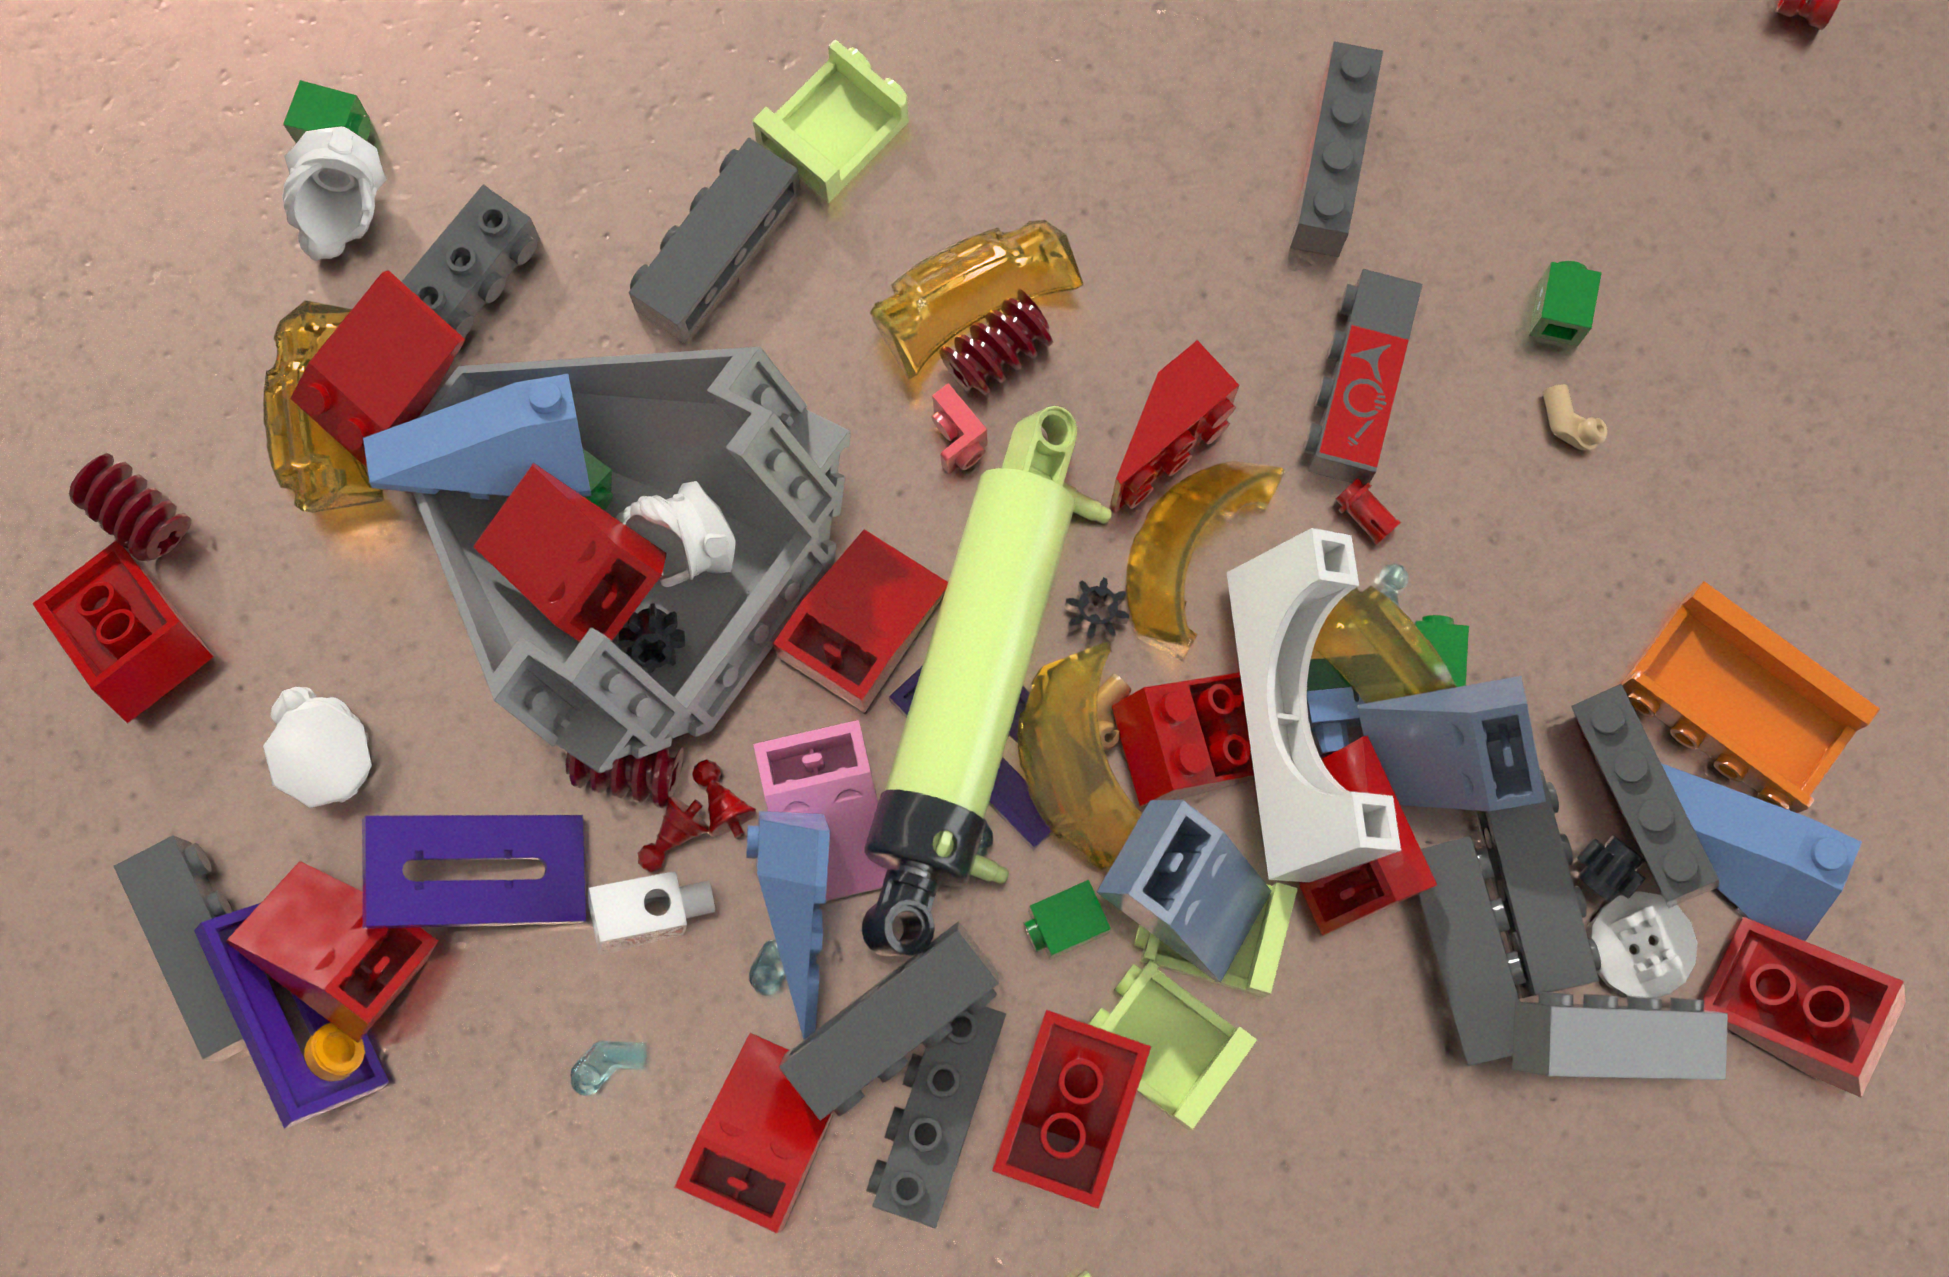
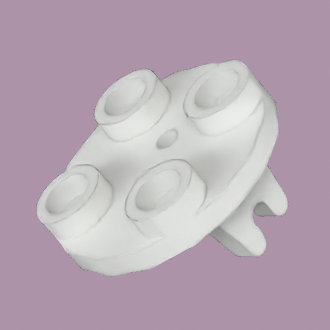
M1637 891L1629 899L1624 895L1617 896L1599 909L1594 920L1587 927V938L1595 941L1601 958V969L1596 972L1605 984L1621 997L1644 996L1657 998L1669 995L1687 981L1696 964L1697 940L1692 923L1678 905L1668 908L1663 896L1659 894ZM1650 936L1654 937L1656 941L1654 946L1648 942ZM1631 945L1635 946L1637 949L1635 955L1631 954L1629 951V947Z

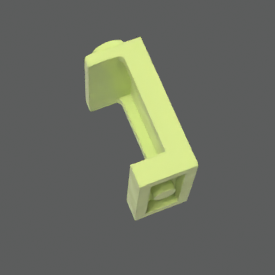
M834 40L828 46V61L775 114L765 107L752 120L757 143L797 168L799 179L827 203H830L909 123L908 98L900 85L890 78L883 80L871 70L870 63L861 52L853 47L847 50L837 40Z
M1278 882L1273 886L1267 884L1272 891L1221 982L1213 980L1139 924L1134 946L1143 948L1140 962L1148 963L1152 960L1164 969L1265 997L1271 994L1298 888Z
M1152 960L1143 969L1133 964L1114 989L1122 995L1120 1001L1111 1013L1101 1007L1089 1025L1152 1046L1137 1092L1185 1129L1193 1130L1257 1039L1240 1026L1235 1028L1162 973L1158 969L1159 966Z

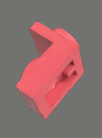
M948 383L932 395L935 414L931 418L947 440L951 441L953 438H957L955 442L940 453L941 466L950 474L958 467L966 470L978 462L986 452L984 447L988 445L986 427Z

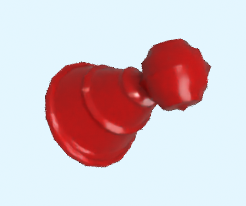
M708 759L698 762L694 766L692 776L698 785L707 787L706 793L708 794L710 820L709 835L716 837L732 831L735 838L742 836L744 831L741 825L753 818L756 814V808L750 807L745 801L732 793L730 789H726L718 782L721 769L716 762Z
M668 797V805L665 815H663L659 833L656 835L655 844L644 845L637 852L638 864L649 872L659 870L665 863L666 851L680 846L684 842L703 833H708V825L697 814L703 805L695 799L690 806H687L675 797Z

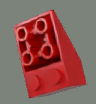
M1198 340L1162 368L1156 376L1115 480L1109 507L1114 514L1125 504L1131 509L1140 504L1154 489L1150 483L1164 472L1168 476L1174 475L1191 459L1192 455L1189 451L1202 440L1207 445L1212 443L1230 425L1227 419L1236 409L1233 402L1240 385Z
M535 463L531 465L473 546L556 627L581 642L591 627L613 641L662 576L667 555L665 551Z
M864 529L802 600L773 642V646L778 658L865 713L944 596L948 582Z
M1240 672L1143 687L1112 705L1140 807L1148 805L1150 800H1178L1255 780Z
M1368 735L1361 737L1321 760L1331 776L1346 790L1393 796L1401 851L1312 882H1299L1322 936L1361 921L1437 886Z
M299 861L235 930L226 943L358 1043L428 961L438 940L421 927L363 929L362 891Z
M749 1033L695 1139L674 1188L770 1231L779 1233L784 1229L834 1110L822 1120H819L779 1068L784 1054L790 1050Z

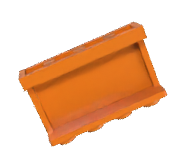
M1705 581L1685 596L1621 683L1636 711L1647 717H1657L1672 728L1670 733L1678 742L1691 749L1699 748L1715 760L1714 766L1721 774L1737 782L1743 781L1759 793L1758 799L1796 813L1805 811L1814 801L1811 794L1856 731L1869 726L1880 710L1872 702Z

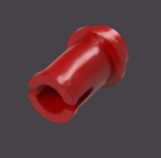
M1357 478L1335 500L1342 506L1339 511L1341 513L1347 511L1377 545L1401 521L1396 519L1371 493L1369 489L1372 485L1369 482L1364 485Z

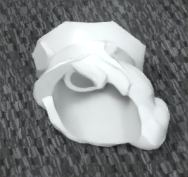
M345 127L306 131L295 146L284 156L290 173L285 181L282 195L287 222L300 230L298 233L300 248L312 260L316 261L338 257L343 253L345 243L355 238L360 239L366 233L374 214L376 192L386 181L377 148Z
M697 481L682 483L678 494L666 500L658 495L641 496L638 502L632 503L631 506L626 507L624 511L617 515V520L667 553L663 573L659 579L664 587H671L688 579L692 580L694 576L705 571L719 574L731 572L733 568L736 546L734 534L720 507L705 493Z
M293 687L282 691L272 706L270 716L274 723L277 724L276 728L263 746L273 787L292 796L309 808L337 801L340 803L345 802L358 792V789L366 781L369 770L372 767L367 745L368 735L364 730V725L350 711L347 705L337 698L316 697L310 688Z

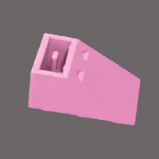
M859 720L753 744L768 812L824 814L830 829L826 901L882 888L887 869L869 860L864 852L878 802Z

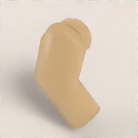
M1555 385L1543 390L1550 428L1555 436L1579 450L1595 449L1598 444L1606 439L1607 427L1604 421L1593 417L1585 419L1574 413L1568 385Z
M1115 673L1084 702L1081 708L1083 737L1091 748L1099 751L1111 750L1119 742L1120 733L1116 730L1112 705L1126 698L1132 692L1130 686Z

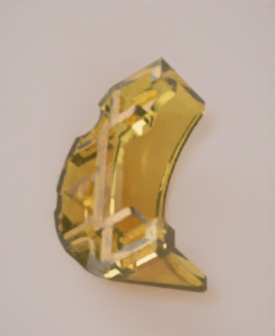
M1046 220L1029 221L1024 226L1010 232H1001L998 227L970 236L925 258L891 284L894 294L883 301L875 303L870 311V315L907 379H911L918 375L930 357L950 339L975 322L986 318V314L989 311L1002 310L1001 303L1006 298H1014L1018 301L1017 291L1019 289L1026 292L1033 299L1057 292L1076 290L1084 284L1067 235Z
M306 300L279 321L274 335L277 348L276 361L270 370H266L263 419L266 429V446L274 475L280 488L293 490L295 493L294 505L303 512L315 513L381 502L384 500L383 490L371 488L369 475L363 464L290 399L309 361L352 310Z
M1239 461L1216 464L1184 478L1158 499L1147 513L1146 520L1140 531L1134 537L1126 568L1125 589L1127 590V600L1132 618L1131 623L1137 638L1182 662L1185 660L1197 637V634L1189 628L1186 622L1185 607L1187 601L1184 600L1187 569L1199 538L1218 513L1233 519L1240 509L1247 505L1257 504V507L1267 509L1285 474L1283 468Z
M1372 586L1363 592L1355 588L1345 595L1329 613L1317 636L1314 649L1346 678L1365 704L1456 688L1448 669L1430 641L1422 635L1413 621L1394 602Z
M1109 642L1101 643L1041 667L1031 682L1032 689L1029 693L1025 710L1020 713L1018 725L1020 766L1024 771L1029 787L1028 792L1037 811L1058 839L1065 837L1078 850L1087 855L1086 862L1101 870L1112 867L1142 815L1125 794L1112 772L1099 732L1097 699L1103 667L1108 655L1112 652Z

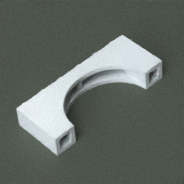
M1311 528L1227 572L1269 880L1312 882L1401 851L1393 796L1346 790L1331 776L1325 767L1312 737L1307 709V679L1312 651L1327 616L1345 595L1359 586L1352 536Z

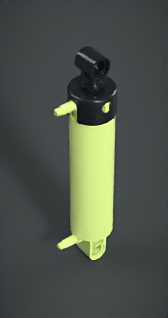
M1047 407L1019 421L1013 429L1002 468L986 470L980 476L885 791L880 795L864 848V852L869 860L887 869L878 902L867 910L862 920L861 929L864 942L870 950L878 955L911 956L921 953L929 946L934 936L935 928L933 916L930 912L939 885L961 886L968 883L971 875L999 884L1005 883L1009 877L1007 868L977 854L985 827V814L1072 514L1074 512L1086 519L1096 520L1102 524L1107 523L1111 518V510L1102 506L1099 501L1078 492L1077 488L1064 482L1077 439L1078 429L1071 413L1063 407ZM1041 427L1047 433L1048 441L1043 437ZM896 916H899L903 924V934L900 940L896 939L892 930L893 921Z

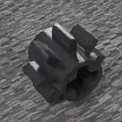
M1105 577L1100 581L1099 586L1090 588L1086 582L1080 581L1078 585L1080 599L1066 598L1064 608L1068 611L1076 612V616L1068 623V630L1075 631L1080 628L1087 634L1086 644L1088 645L1093 642L1094 636L1103 634L1110 642L1114 641L1116 636L1115 628L1113 627L1114 622L1127 624L1130 614L1118 610V606L1125 600L1126 592L1120 591L1114 594L1107 588L1108 581ZM1090 603H1093L1097 609L1104 606L1107 607L1103 620L1097 614L1087 616Z
M651 603L649 608L643 609L638 613L634 612L628 619L629 628H622L618 633L619 645L628 647L626 655L634 662L647 668L649 673H653L655 668H659L666 663L674 666L676 664L674 648L685 647V631L676 629L678 626L677 613L673 611L666 614L664 611L657 609L655 603Z
M1614 835L1604 845L1596 838H1593L1577 857L1586 865L1578 877L1609 902L1613 900L1618 892L1629 899L1646 879L1637 872L1645 859Z

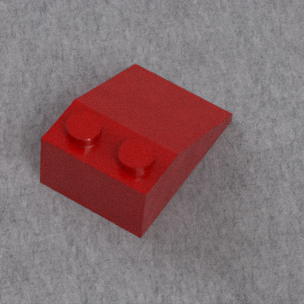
M389 270L384 271L309 361L290 399L360 463L367 467L363 438L417 419L431 401L466 339Z
M116 541L32 603L89 687L127 724L214 657L196 632L130 552Z
M1743 917L1703 998L1705 1000L1704 1010L1728 1013L1727 1029L1802 1072L1861 1098L1906 1003L1903 980L1746 917Z
M1046 1010L991 1171L1099 1209L1152 1046Z

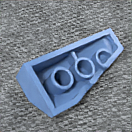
M568 374L515 382L363 438L371 488L436 494L440 490L468 492L471 498L489 500L490 495L509 497L531 465L535 463L583 497L592 496Z
M1662 764L1719 879V887L1717 889L1737 906L1735 910L1743 917L1806 941L1842 892L1862 842L1812 818Z
M759 811L758 826L748 825L746 858L756 859L759 883L802 1036L805 1039L816 1030L819 992V964H816L817 954H820L823 941L822 909H819V905L826 903L830 829L824 814Z

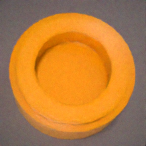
M332 1023L319 1028L309 1038L304 1050L305 1061L311 1072L323 1080L332 1082L343 1080L351 1075L361 1065L365 1054L362 1039L357 1043Z

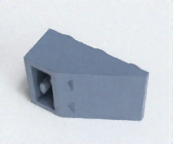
M1522 676L1358 705L1363 735H1368L1400 805L1495 811L1546 802Z
M1150 800L1097 893L1216 982H1221L1272 890L1225 832L1184 800Z

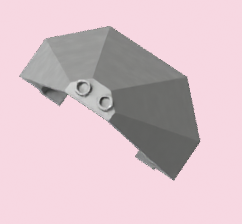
M761 347L458 366L418 417L420 418L515 382L568 374L582 448L612 469L611 492L613 493V498L605 510L607 513L617 518L620 512L624 511L626 507L631 506L632 503L638 502L641 496L658 495L666 500L678 494L682 483L697 481L705 493L720 507L736 540L731 572L714 574L705 571L694 576L692 580L688 579L671 587L662 586L658 580L635 610L638 613L643 609L649 608L651 603H655L656 608L664 611L666 614L675 611L678 621L676 629L685 631V647L674 648L676 664L672 666L666 663L659 668H655L653 673H649L647 668L634 662L626 655L628 647L619 645L618 634L611 641L591 627L581 642L556 627L473 547L508 499V496L490 495L489 500L471 498L468 492L440 490L436 494L413 492L493 700L552 747L559 746L598 773L612 769L614 760L631 754L638 759L668 748L672 744V738L690 733L697 737L712 731L772 649L773 642L802 600L834 563L836 543L829 540L831 522L833 517L839 516L841 513L845 476L838 473L839 459L843 449L849 447L851 431L807 410V404ZM628 621L622 628H629Z

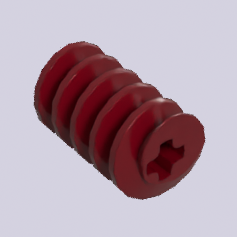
M1019 289L1017 291L1018 301L1014 298H1006L1001 303L1003 314L997 310L989 311L986 314L987 326L981 322L972 324L970 327L971 338L963 334L956 336L954 339L956 351L946 346L939 350L944 365L952 377L965 390L969 391L974 387L984 395H987L990 390L985 377L990 375L1002 383L1006 380L1001 367L1002 364L1006 363L1018 371L1022 367L1017 355L1019 351L1034 359L1038 355L1033 343L1036 338L1048 347L1054 343L1046 318L1033 299L1023 290Z
M105 453L86 464L71 483L69 491L71 502L79 509H84L85 514L94 522H99L100 528L106 533L114 535L117 543L124 548H129L130 554L137 560L150 561L166 555L187 534L191 526V518L185 513L175 516L177 506L170 500L161 502L162 493L155 487L147 488V480L140 474L132 476L133 468L128 463L118 462L113 465V456Z
M684 746L680 748L675 758L669 756V747L638 759L630 754L614 760L612 769L598 773L567 752L566 774H569L571 785L576 788L584 787L590 780L592 790L597 793L604 792L611 783L612 794L617 798H623L631 789L633 800L641 804L652 793L654 805L658 808H664L668 804V797H673L677 788L683 763Z

